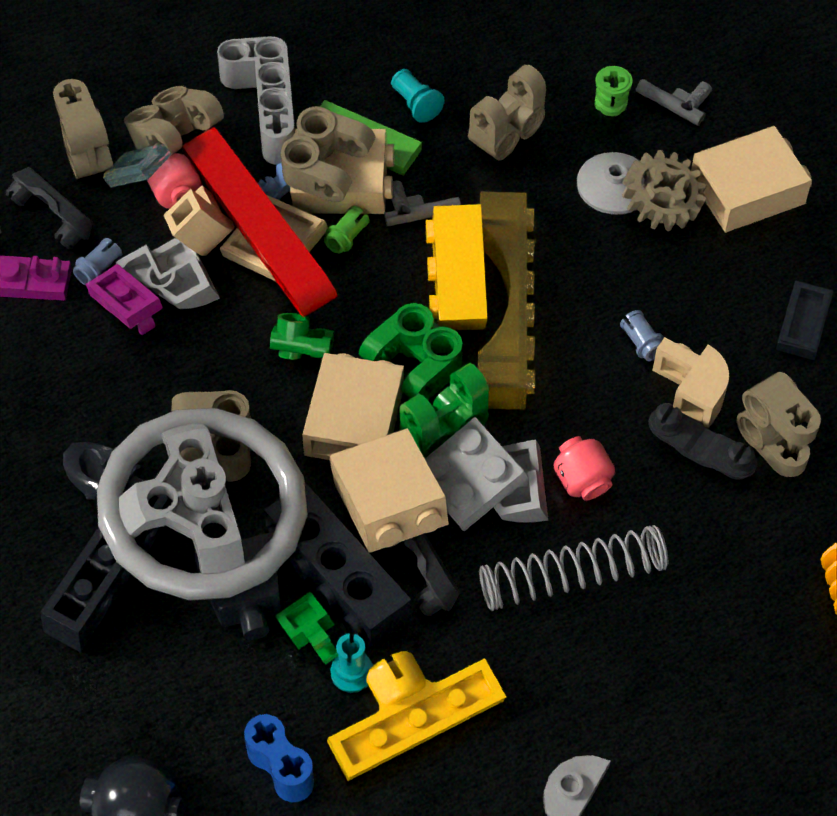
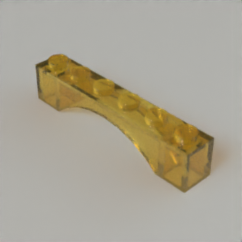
M480 192L483 249L502 276L507 290L509 306L502 324L492 339L478 352V369L483 374L489 387L488 409H525L526 395L534 394L535 370H527V360H534L535 337L527 336V327H534V303H527V294H534V271H527V263H533L534 239H527V231L533 232L534 208H527V193Z

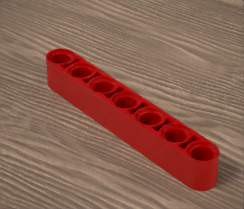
M214 126L183 145L182 149L185 155L191 159L200 178L303 318L338 297L325 272Z

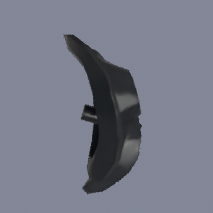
M86 441L72 443L63 453V466L71 482L85 494L86 499L97 501V487L114 448ZM136 464L133 467L126 486L134 475L140 478L142 473L141 465Z

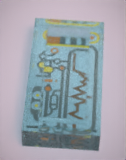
M164 144L125 152L113 164V167L103 174V179L110 187L147 180L172 154Z

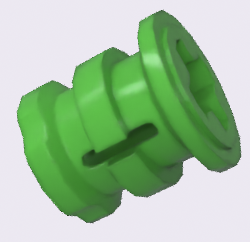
M608 66L597 73L595 79L597 87L595 107L602 114L618 116L626 110L629 90L633 81L631 74L627 70L618 66ZM612 77H614V87L610 85ZM611 96H615L613 106H611Z

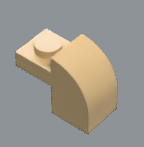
M202 185L196 191L190 189L164 214L172 235L202 256H207L235 228L233 221L221 212L213 194Z
M664 337L656 349L652 371L679 384L673 408L678 407L682 413L697 420L705 428L709 429L723 406L729 381V370L726 361L710 345H707L701 355H698L686 345L675 343Z

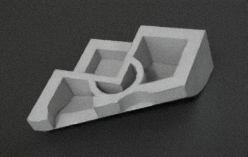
M176 238L153 251L145 245L116 261V264H119L146 288L179 309L200 307L220 299L199 255Z
M535 439L502 446L522 468L528 479L495 505L494 509L501 519L506 521L524 523L548 521L541 452L538 442Z

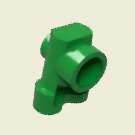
M297 313L279 314L277 326H274L271 331L270 349L279 350L278 355L284 359H301L302 354L323 359L324 353L330 354L332 352L334 330L309 329V317L303 318Z

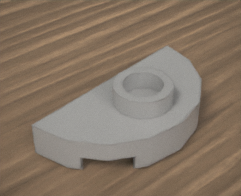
M592 755L576 756L561 763L549 776L544 790L543 801L547 816H581L608 770L610 761Z

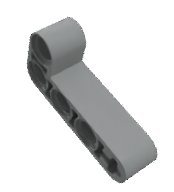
M277 37L227 40L221 43L217 50L221 83L231 89L257 88L262 154L267 162L277 165L281 163L282 145L295 134L287 45L282 39Z

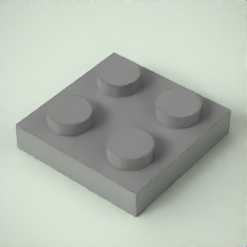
M476 417L425 458L446 497L447 513L463 531L467 530L528 479L522 468Z

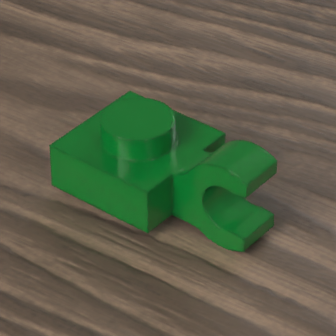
M311 591L275 615L298 650L310 642L325 665L338 656L337 649L325 632L334 626V623Z

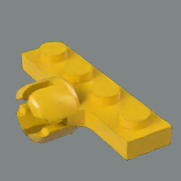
M407 651L392 654L391 656L394 660L389 663L382 659L368 670L366 681L379 704V711L328 737L327 740L347 781L503 702L506 695L486 659L484 658L439 682L433 683L424 677L414 656Z

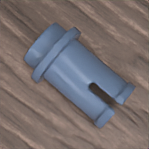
M104 238L85 258L80 257L76 260L73 273L82 284L86 285V283L104 273L116 260L122 257V251L116 243L108 249V246L112 243L111 239Z
M640 310L632 311L626 315L631 324L626 319H622L620 326L637 347L636 354L638 357L645 358L646 361H654L656 349L664 339V336L654 331Z

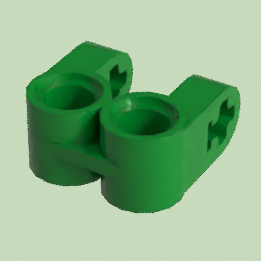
M417 303L406 304L400 307L396 313L364 340L359 349V355L364 360L390 361L399 353L406 357L418 359L421 363L409 373L401 388L402 393L409 399L417 394H421L429 400L450 382L451 374L462 367L463 343L461 336L457 331L449 327H440L434 322L433 314L429 308ZM415 329V330H419V331H417V332H411V331H409V330ZM438 353H447L448 355L440 356V355H437V354H438Z
M468 363L451 374L450 386L436 397L433 405L421 394H417L401 404L399 430L408 428L424 459L474 417L483 426L485 425L489 417V387L483 374L475 365Z

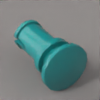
M402 69L393 76L391 80L392 87L407 100V106L412 111V116L417 122H428L440 113L444 105V96L440 91L432 90L429 86L422 85L407 69Z
M345 634L341 636L336 645L338 656L333 661L330 669L331 679L335 686L342 691L349 693L359 692L368 687L366 678L368 670L373 664L364 653L365 642L363 639L354 634V643H351L350 634Z

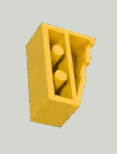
M481 204L434 206L433 219L426 220V243H432L433 257H427L428 281H435L436 295H429V309L433 314V318L437 319L440 327H449L453 330L485 329L487 323Z

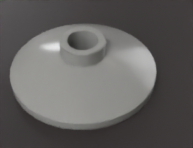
M617 152L602 153L590 158L580 168L577 177V188L581 198L590 207L603 213L626 214L632 212L627 209L631 199L622 197V193L626 188L622 183L632 163L635 160H639L630 155ZM642 178V189H645L643 187V183L645 182L644 178Z

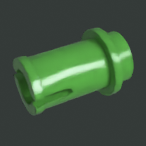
M351 206L336 225L328 227L325 232L324 242L331 251L341 254L343 251L346 252L352 248L353 239L369 223L367 214H364L360 220L356 219L364 210L357 206Z

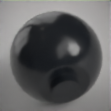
M131 756L113 762L100 776L89 775L86 778L80 794V808L84 812L92 813V816H185L186 799L182 797L181 788L176 777L164 764L149 757Z

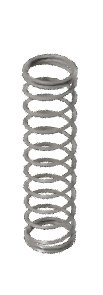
M653 525L644 527L641 538L632 530L628 531L625 542L621 537L614 534L611 536L608 546L603 540L597 538L594 541L592 550L587 544L580 542L576 549V555L572 549L564 546L560 552V560L550 549L546 551L543 563L538 556L532 553L528 558L527 568L516 557L511 564V574L507 566L501 561L497 562L494 575L487 564L485 566L482 565L479 574L486 604L491 611H494V609L498 610V608L502 609L503 607L498 576L500 565L511 584L515 603L517 605L520 603L515 581L516 562L522 567L529 584L531 598L535 601L536 593L531 575L532 558H535L545 578L548 596L552 597L553 591L548 577L547 565L549 554L553 556L558 565L564 591L568 593L569 585L564 571L565 550H568L577 567L580 586L582 589H585L586 583L580 566L581 546H584L593 562L597 584L601 585L602 577L596 560L598 542L602 544L609 557L611 574L613 579L617 581L619 579L618 571L612 556V545L615 538L620 542L625 552L628 573L633 578L635 570L628 550L629 536L631 534L637 539L641 547L645 571L648 574L651 572L650 560L644 544L645 532L649 554L655 568L659 571L662 569L666 570L668 566V553L664 537L660 529ZM655 541L657 542V546H658V550H659V555H658V552H657V548H656Z

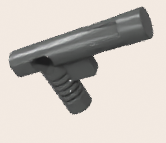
M642 79L637 85L636 92L699 126L703 122L706 113L699 110L698 107L712 92V88L708 83L700 82L692 94L680 88L676 89L673 94H670Z
M393 181L392 203L394 210L384 212V219L387 227L433 217L434 206L461 205L459 197L424 204L421 195L406 197L402 182Z

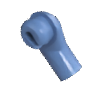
M282 163L276 165V177L267 176L265 177L266 183L262 179L258 182V185L266 195L277 200L288 194L291 188L283 179Z

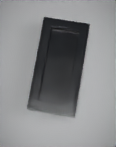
M795 281L776 350L815 360L833 290Z

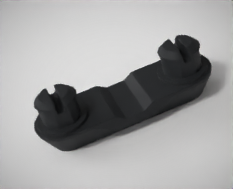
M28 167L12 174L14 181L6 190V195L19 206H25L24 204L32 195L46 203L62 219L63 224L55 233V239L67 249H74L81 239H89L93 222L33 169Z
M670 403L660 404L651 413L649 427L652 433L660 440L673 446L683 456L704 467L713 468L735 480L747 478L755 472L757 458L750 446L745 447L742 442H735L722 434L712 432L705 428L702 423L682 413L678 407L673 408Z
M426 533L404 540L405 546L414 552L418 558L417 567L427 582V587L418 594L416 593L415 601L420 605L419 609L424 615L431 617L440 609L450 611L460 591ZM395 544V545H393V546H391V547H386V548L393 549V547L396 546L397 544Z

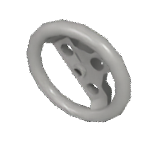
M218 408L174 410L139 425L112 451L97 487L98 527L116 562L148 588L185 600L231 598L266 582L295 552L308 516L304 476L285 443L254 419ZM210 434H216L245 444L266 461L279 484L281 514L273 537L252 559L246 562L244 561L240 533L225 487V472L218 464ZM164 443L169 458L156 478L135 483L123 493L133 467L153 447ZM194 447L202 451L204 456L201 459L190 462L184 460L180 453L186 448ZM161 494L168 496L173 503L166 509L158 510L151 507L148 501L153 496ZM209 523H219L225 527L227 532L220 538H210L203 533L202 529ZM161 526H168L193 540L201 573H189L161 564L137 545L134 538L144 530Z

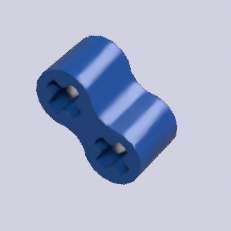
M263 714L252 718L247 723L244 731L247 754L251 763L271 774L274 788L278 796L283 800L300 802L306 799L314 788L313 766L309 754L288 742L284 726L275 716Z

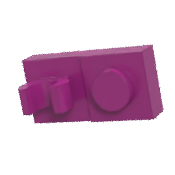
M0 256V297L66 301L72 272L71 262L60 260L58 257H53V260L39 259L38 256H33L32 258Z
M119 264L86 283L90 296L107 311L116 316L129 329L137 325L140 334L144 335L155 328L152 315L163 309L159 297Z

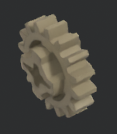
M662 150L657 151L654 159L648 153L643 154L640 162L635 160L632 163L622 183L626 186L622 197L631 199L627 207L628 211L638 210L640 214L637 220L642 222L646 218L650 219L652 229H655L659 223H664L666 231H671L675 223L681 229L685 228L689 220L694 221L706 201V197L702 195L706 189V183L697 182L701 175L700 170L691 172L688 169L691 161L687 159L683 163L678 162V156L675 152H673L670 158H665ZM642 178L645 179V182L643 183V187L645 189H642Z

